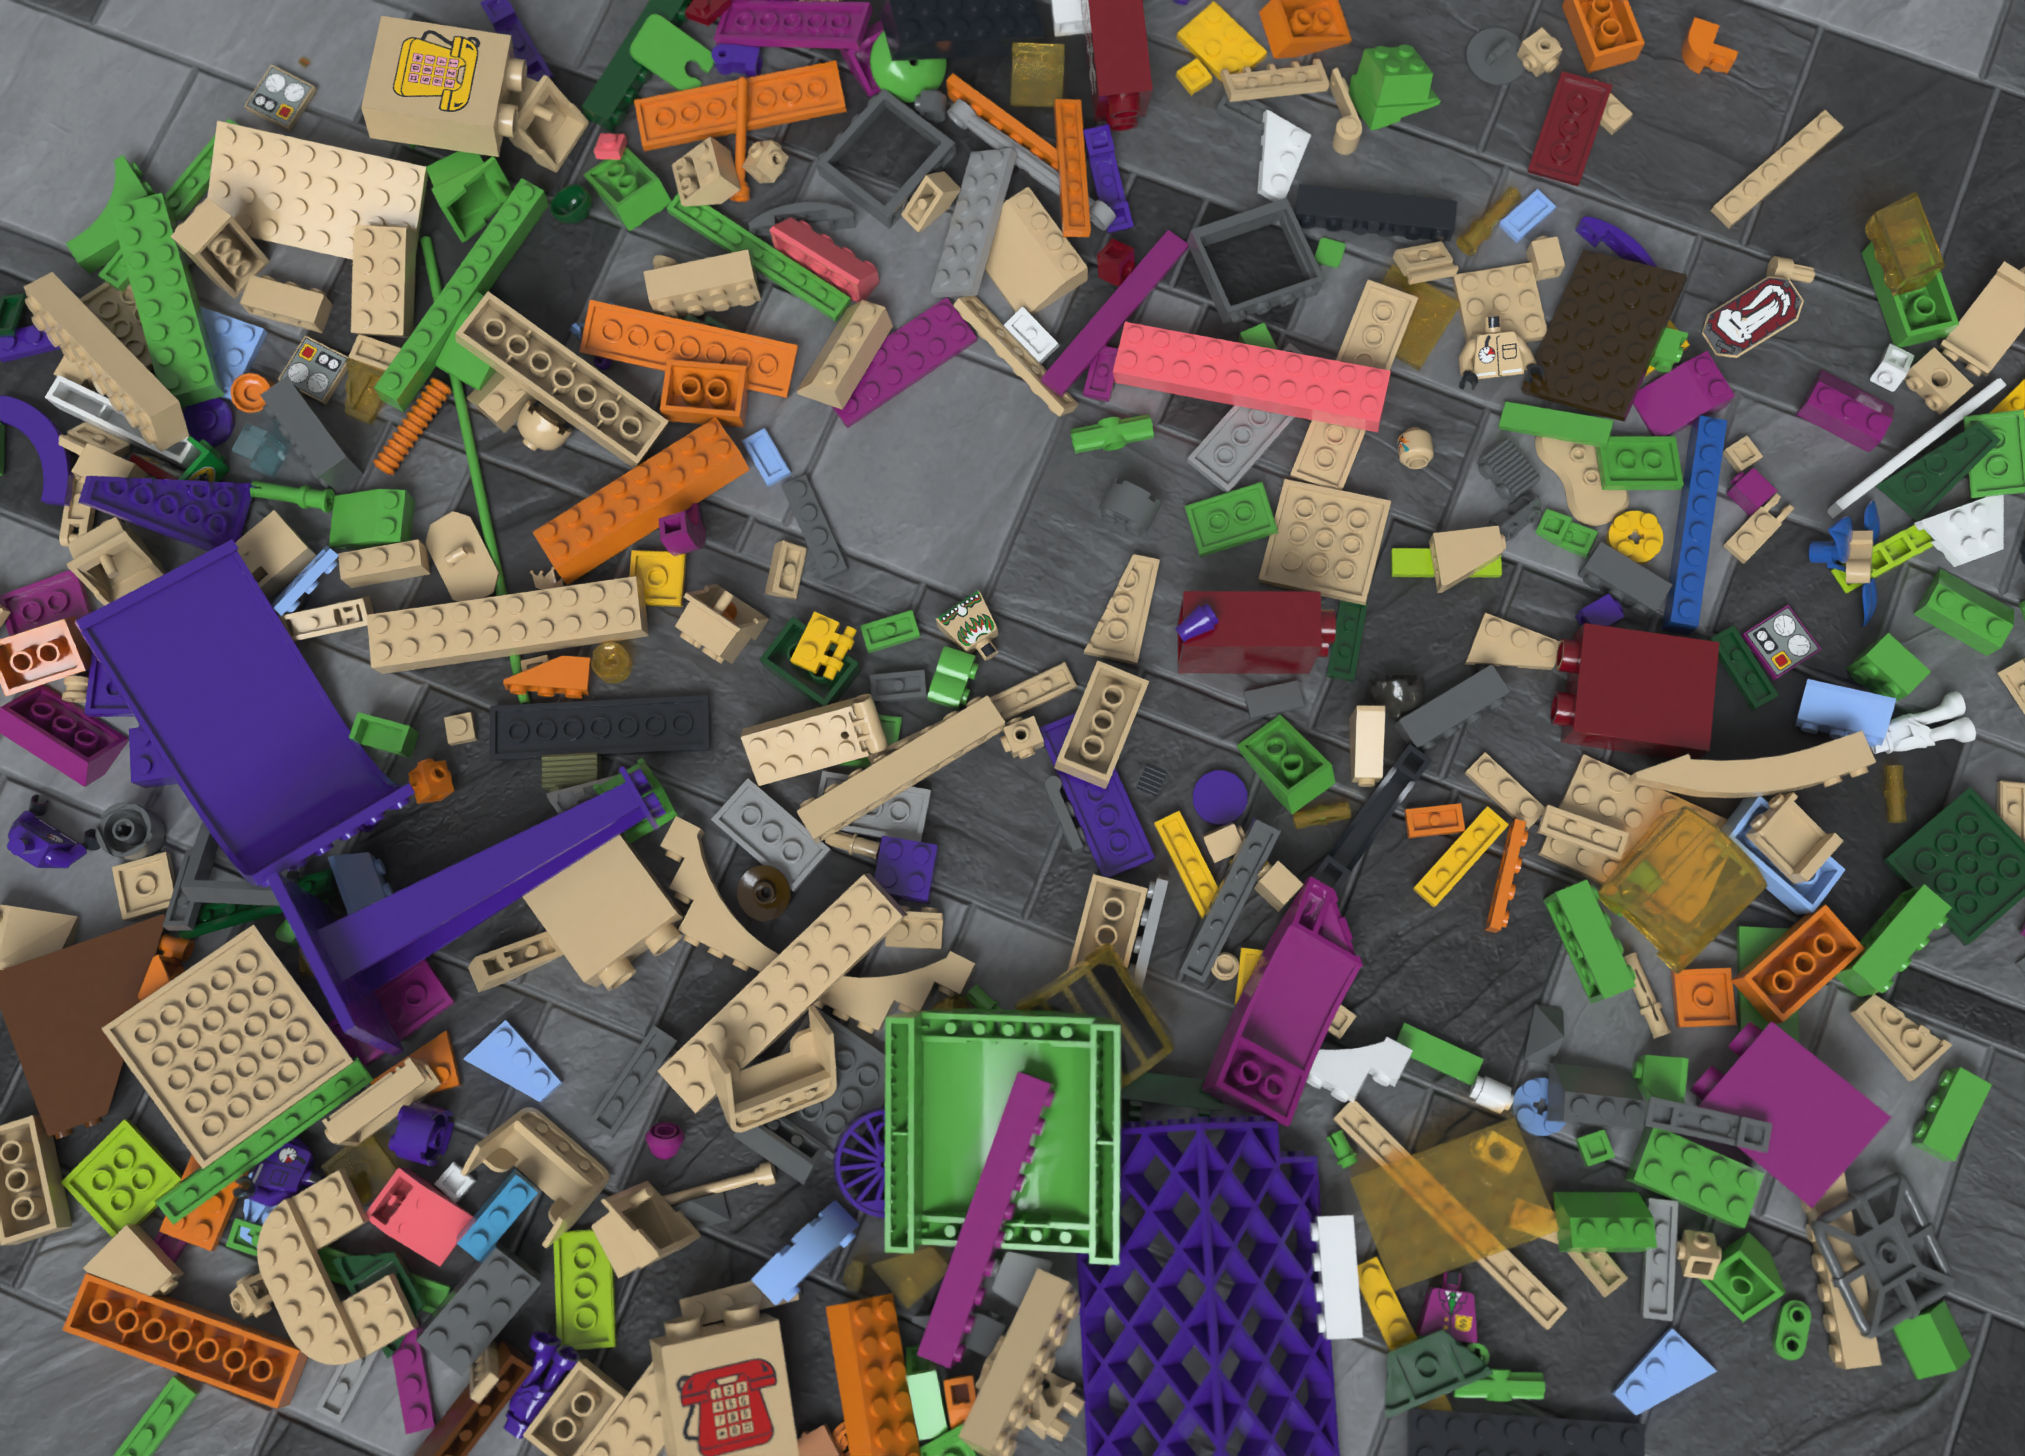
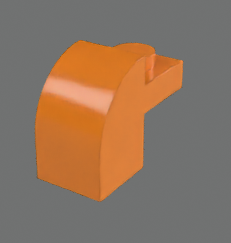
M1694 17L1687 30L1682 44L1681 53L1685 64L1698 74H1700L1704 66L1716 72L1728 73L1736 60L1738 51L1714 44L1720 25Z

